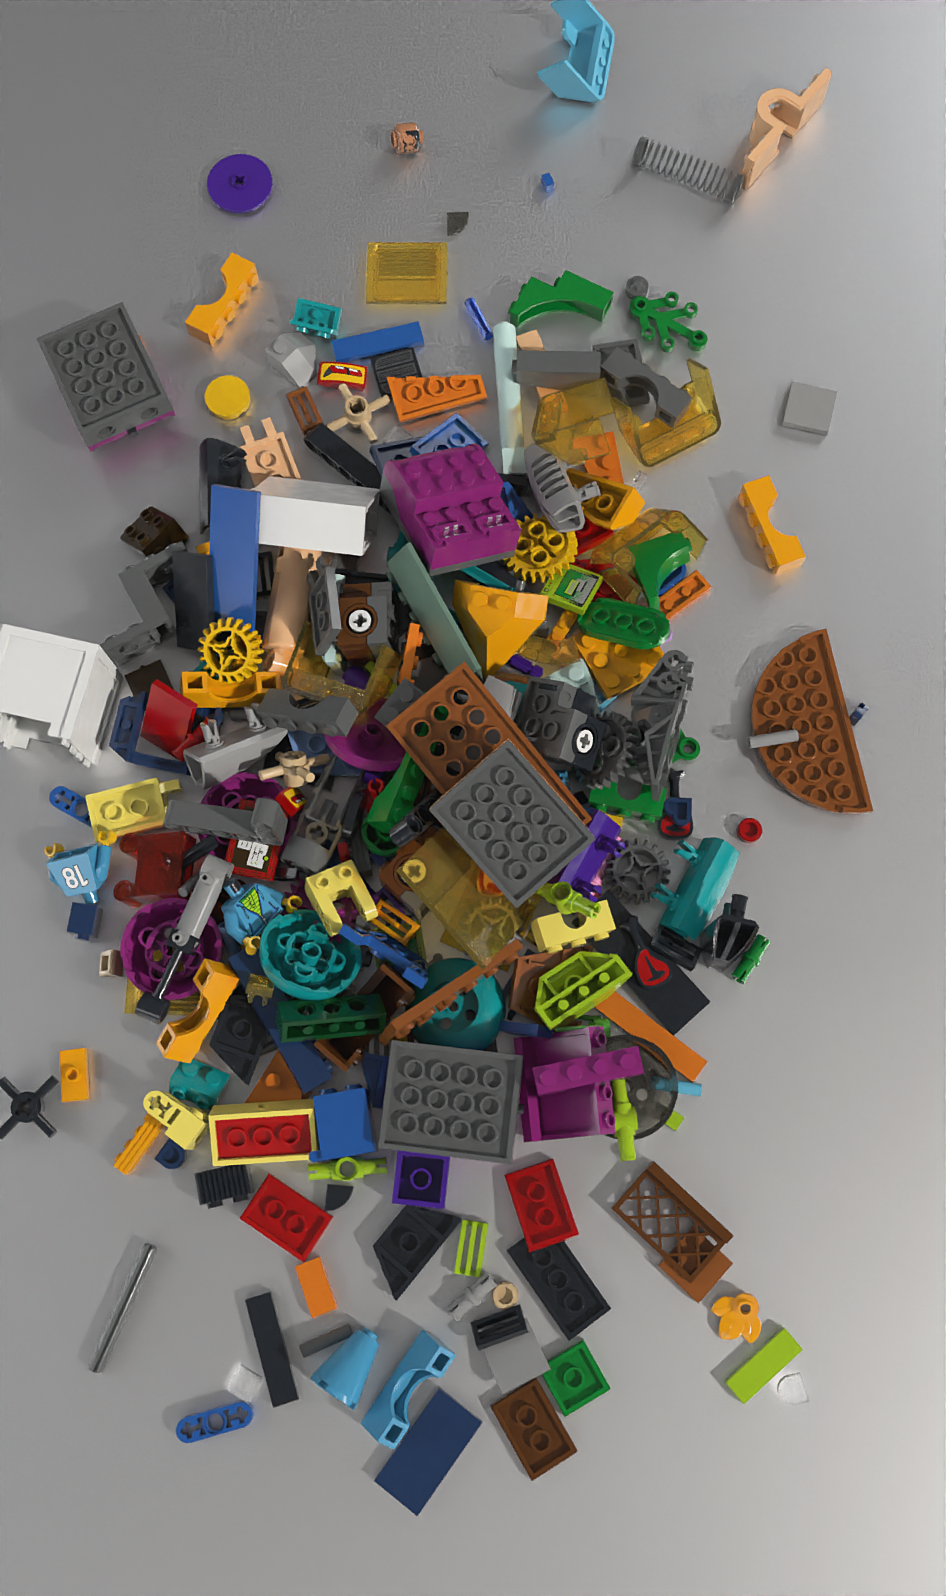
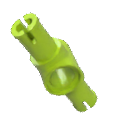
M564 881L553 884L546 882L534 893L546 898L547 902L556 905L562 914L579 912L591 919H595L597 917L595 913L599 914L601 910L599 903L584 898L581 893L573 891L570 884Z
M625 1079L610 1081V1087L613 1093V1114L616 1119V1133L614 1136L618 1139L621 1161L636 1160L633 1136L636 1135L635 1131H638L636 1110L628 1101Z
M344 1157L333 1159L329 1163L308 1164V1171H317V1173L308 1174L309 1181L330 1178L333 1181H350L364 1178L365 1175L387 1174V1167H378V1165L387 1164V1158L363 1159V1157ZM346 1161L352 1162L355 1167L354 1173L349 1177L345 1176L341 1171V1167Z

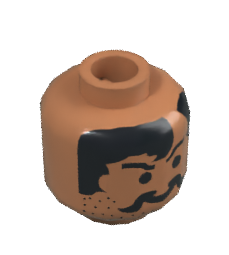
M414 122L398 123L395 125L394 130H391V145L399 154L416 153L420 148V144L424 142L423 131L419 130Z

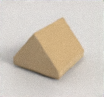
M119 950L102 951L100 977H123V961Z

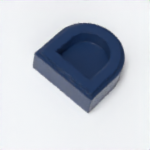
M169 1138L154 1159L167 1169H177L185 1163L187 1153L184 1148Z

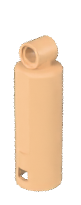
M279 546L261 644L262 649L267 653L264 662L265 672H280V677L289 679L295 671L296 659L304 655L311 617L309 602L311 585L308 582L307 576L310 570L315 571L316 577H318L316 560L319 556L321 557L322 551Z

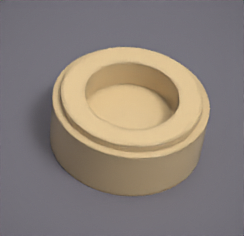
M507 1281L499 1282L498 1286L494 1287L492 1291L493 1303L502 1310L514 1307L518 1301L516 1287Z

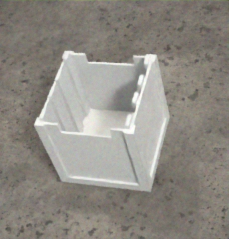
M2 624L0 630V743H3V747L7 750H10L11 747L26 749L29 738L62 745L67 748L70 747L69 752L75 755V761L83 762V765L87 768H90V765L97 766L122 684L123 675L99 644Z

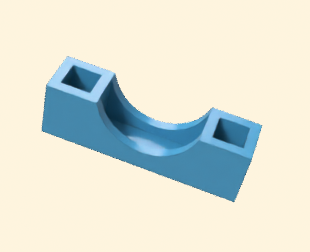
M422 1329L360 1424L377 1442L395 1450L410 1427L407 1407L413 1391L422 1381L428 1378H442L456 1357V1354L439 1338Z

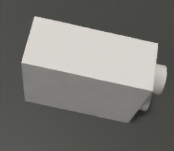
M269 476L258 486L250 489L261 491L259 544L363 556L377 536L380 489Z

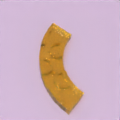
M531 634L527 641L517 650L519 655L530 661L550 664L552 666L568 665L581 661L573 637L563 640H547Z

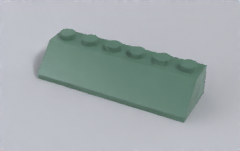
M411 542L407 543L387 562L389 571L386 572L389 581L392 585L397 584L400 592L397 594L404 606L406 604L409 605L412 612L408 614L412 622L420 624L423 630L422 640L426 646H432L435 652L432 654L436 665L438 667L443 666L446 671L443 677L445 678L465 661L479 680L483 679L482 670Z

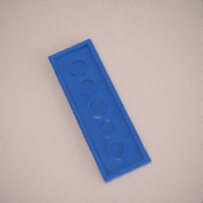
M214 484L211 485L209 555H212L215 623L220 618H224L226 621L228 617H233L235 622L237 619H243V626L250 623L251 629L249 631L252 632L255 631L261 491Z

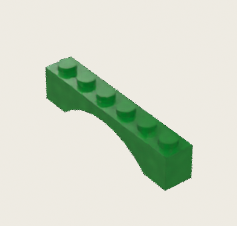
M439 706L434 711L435 718L440 721L446 720L449 713L448 709L444 706ZM424 722L416 734L421 737L426 736L429 732L428 725ZM437 742L432 743L430 747L432 754L435 750ZM407 751L392 780L374 799L366 820L367 823L382 833H389L390 828L412 809L425 773Z

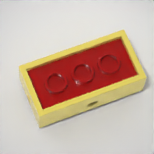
M313 1099L213 1105L210 1111L209 1127L213 1166L309 1160L310 1152L320 1150Z

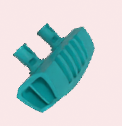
M716 837L703 838L698 849L683 839L678 841L677 844L682 849H674L673 852L690 862L675 893L660 882L654 886L660 893L651 892L653 898L667 905L659 924L683 938L689 936L691 939L696 940L703 931L728 886L740 855L731 844Z

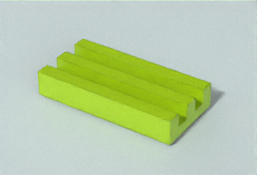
M462 1219L455 1274L480 1278L488 1223ZM468 1225L472 1226L466 1269L460 1267ZM477 1227L482 1228L475 1271L471 1270L476 1231Z

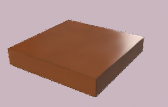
M692 1225L686 1233H695L694 1226ZM682 1236L680 1239L681 1253L696 1252L695 1236ZM699 1236L700 1252L711 1251L714 1245L705 1236ZM677 1243L669 1253H677ZM719 1250L692 1283L686 1280L664 1258L658 1266L699 1304L733 1263ZM696 1255L681 1256L682 1268L690 1275L697 1267ZM700 1255V1262L706 1257V1255ZM670 1256L678 1264V1256Z

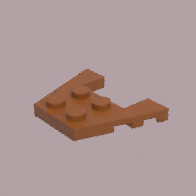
M585 945L567 948L552 954L542 952L519 956L514 963L507 1008L536 1024L547 1027L534 1010L539 977L579 951L592 952L593 946ZM574 1020L566 1026H581L582 1021Z

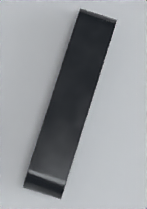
M437 788L390 828L389 836L397 846H406L437 820L429 810L443 796Z

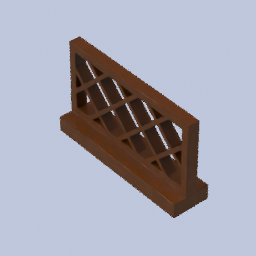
M654 1161L649 1163L641 1175L611 1208L690 1283L695 1280L725 1243L727 1244L734 1236ZM646 1177L654 1183L655 1196H640L639 1185ZM658 1188H659L665 1195H659V1194H658ZM636 1189L637 1196H630ZM670 1198L674 1202L675 1214L660 1215L659 1199ZM637 1199L638 1215L627 1216L619 1209L626 1200ZM640 1199H655L656 1215H641ZM678 1207L686 1214H678ZM675 1217L676 1233L661 1234L660 1218ZM679 1217H690L694 1221L695 1233H680ZM641 1218H657V1234H646L642 1230ZM631 1219H638V1226ZM698 1225H699L705 1232H698ZM680 1236H695L696 1252L681 1253ZM699 1236H710L717 1244L709 1252H700ZM652 1237H658V1245L651 1239ZM661 1237H676L677 1253H666L662 1249ZM696 1255L697 1267L689 1275L682 1268L681 1256ZM700 1255H706V1257L700 1262ZM670 1256H678V1264Z

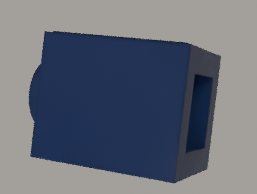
M72 902L66 932L74 935L75 940L89 941V937L98 939L103 909L97 905Z

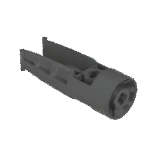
M335 754L330 758L314 786L280 857L284 864L291 868H297L300 870L299 872L309 876L326 870L342 836V829L350 801L357 791L361 792L367 771L361 770L335 827L331 826L330 823L339 804L331 799L325 798L317 817H311L337 762L338 756ZM304 819H306V822L310 824L306 828L305 838L297 836ZM321 831V836L323 837H317L316 840L312 839L311 832ZM328 832L336 835L329 851L322 847L327 842Z

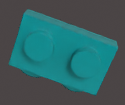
M298 298L294 318L290 319L289 324L295 326V331L307 334L309 330L317 331L316 336L329 339L330 335L337 336L343 309Z
M192 1059L190 1064L180 1061L170 1078L169 1092L178 1099H186L195 1103L201 1109L211 1110L213 1105H218V1099L230 1080V1074Z

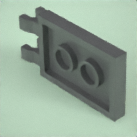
M320 556L316 560L319 578L316 577L315 571L310 570L307 577L311 585L309 602L315 655L325 656V653H327L342 628L335 577L337 559H332L328 566L324 563V557Z

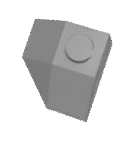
M300 332L280 334L265 349L269 365L300 389L307 386L317 376L316 346Z

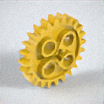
M534 513L533 519L526 515L525 522L516 520L521 528V533L514 557L503 559L504 565H507L509 572L513 571L515 577L522 575L523 581L531 577L532 583H535L537 578H540L542 583H544L545 577L549 576L551 580H554L553 574L557 573L562 576V568L570 569L569 562L574 563V555L578 554V543L574 530L571 532H557L544 514L542 518H538L537 513Z

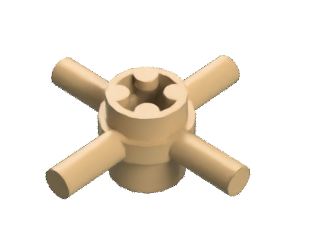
M341 384L338 389L346 401L344 416L325 426L335 431L349 424L354 429H362L369 443L374 444L378 438L369 425L372 412L389 404V397L386 394L367 403L364 397L353 396L347 385Z
M303 751L277 752L275 759L280 762L279 766L260 770L258 772L260 780H265L283 775L285 786L301 787L308 782H313L315 779V775L309 769L328 763L330 757L328 753L306 758V754Z

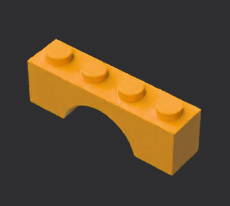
M233 252L220 269L224 283L227 285L224 295L215 303L196 305L185 321L189 335L211 346L216 339L218 340L222 336L224 327L228 322L232 321L236 309L244 303L248 291L258 281L255 263Z
M768 475L743 484L738 498L740 505L746 508L749 525L752 528L754 527L757 533L756 538L759 547L763 548L766 553L768 567L772 568L775 575L802 566L806 555L797 536L782 534L770 523L768 510L774 506L778 494Z
M181 672L179 685L180 694L198 704L197 708L251 707V703L261 704L269 688L282 690L280 672H255L252 677L243 679L239 683L234 681L231 684L215 680L207 672Z
M206 958L193 978L194 983L200 990L198 1005L188 1016L177 1021L168 1022L156 1042L164 1058L190 1064L195 1054L198 1053L206 1035L211 1031L219 1013L224 1009L230 994L237 986L239 977L230 965Z

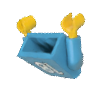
M109 830L107 839L105 838V831H100L97 834L98 841L102 843L101 846H98V843L68 851H64V847L60 843H53V847H45L44 854L50 857L46 863L50 881L63 890L68 897L82 894L86 904H94L99 901L100 897L96 890L104 884L108 877L111 847L109 845L113 844L117 838L114 831Z

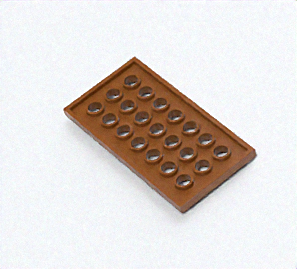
M465 661L386 725L442 795L509 738L585 825L592 820L590 815ZM457 690H464L468 694V701L463 705H459L454 701L453 696ZM444 706L448 709L449 715L446 720L440 721L435 718L434 710L436 707ZM478 709L484 713V721L482 723L473 724L470 721L469 716L473 710ZM418 722H425L428 725L429 732L426 736L421 737L415 733L414 727ZM458 725L464 729L465 735L461 740H454L450 736V730L453 726ZM495 729L500 733V740L495 744L488 743L485 738L487 731ZM437 741L443 743L445 746L444 754L441 756L433 755L430 750L432 743ZM471 745L480 748L481 755L476 760H471L466 756V749ZM451 761H456L461 766V772L456 776L448 774L446 770L447 764Z

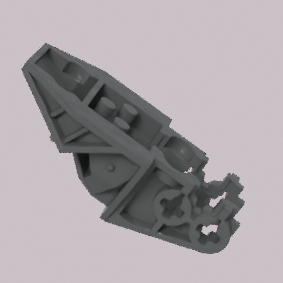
M671 650L665 653L631 696V706H633L631 722H633L632 727L637 729L633 735L638 737L636 741L638 749L632 751V755L636 757L633 761L643 783L650 785L652 800L658 802L667 782L680 738V729L688 700L683 699L687 690L692 691L694 677L688 676V673H692L694 663L688 661V656L679 650ZM674 660L678 661L675 667L671 666Z

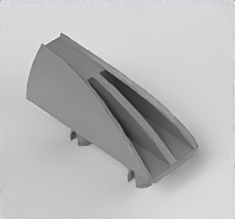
M251 703V708L244 706L248 726L219 736L216 720H208V725L201 722L200 726L205 742L184 749L183 754L196 786L206 790L259 761L279 744L286 736L288 730L278 727L273 729L266 726L256 712L260 704Z

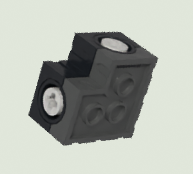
M529 676L527 689L524 692L515 724L544 760L592 771L606 728V723L590 716L596 697L563 681Z

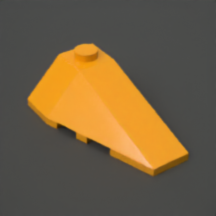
M573 468L566 470L568 478L575 488L579 489L596 481L601 495L581 502L583 515L595 525L614 530L631 524L636 520L646 503L634 487Z

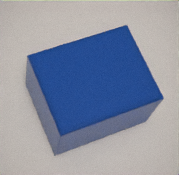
M550 173L541 175V184L545 192L554 191L555 183Z

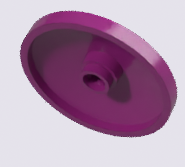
M374 695L346 697L349 698L359 713L347 737L336 735L331 737L324 734L329 748L340 759L360 769L377 772L398 769L406 750L390 730L374 718L388 699Z

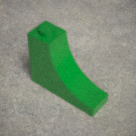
M681 530L627 547L629 564L649 608L660 610L658 594L663 581L676 568L690 562L689 552L692 551V545L688 537L684 538Z

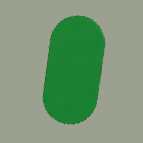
M598 598L596 602L589 604L584 615L577 614L579 629L585 635L636 649L658 647L670 635V623L662 611L611 598Z

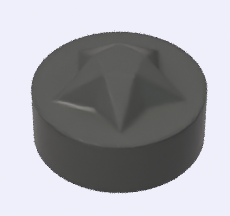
M641 276L631 277L626 284L627 296L631 299L638 296L646 297L649 288L647 280Z

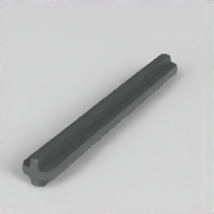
M150 1243L143 1244L91 1359L88 1369L94 1373L100 1374L103 1372L154 1259L157 1247Z

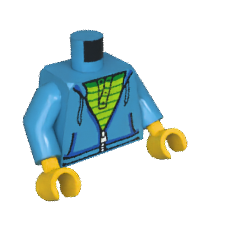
M233 878L223 886L230 898L222 905L221 910L224 914L226 932L241 945H246L245 950L247 954L254 955L257 951L254 946L259 949L261 940L258 935L272 919L282 912L283 908L281 906L285 905L286 911L292 914L294 910L298 909L293 907L291 903L301 906L302 899L298 896H291L287 899L285 894L260 883H250L241 886L237 879Z

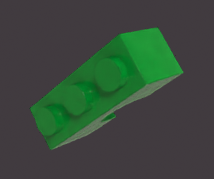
M611 781L610 788L603 786L602 790L597 788L590 790V808L598 809L603 813H606V811L616 813V816L623 819H630L631 816L640 818V821L643 823L654 824V822H658L661 819L667 789H663L658 802L652 800L650 785L642 784L639 796L633 800H626L618 794L617 784Z

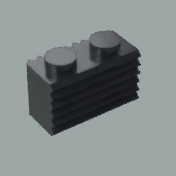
M250 1164L228 1165L194 1174L200 1205L207 1204L208 1209L223 1206V1200L233 1198V1203L248 1200V1194L255 1193Z

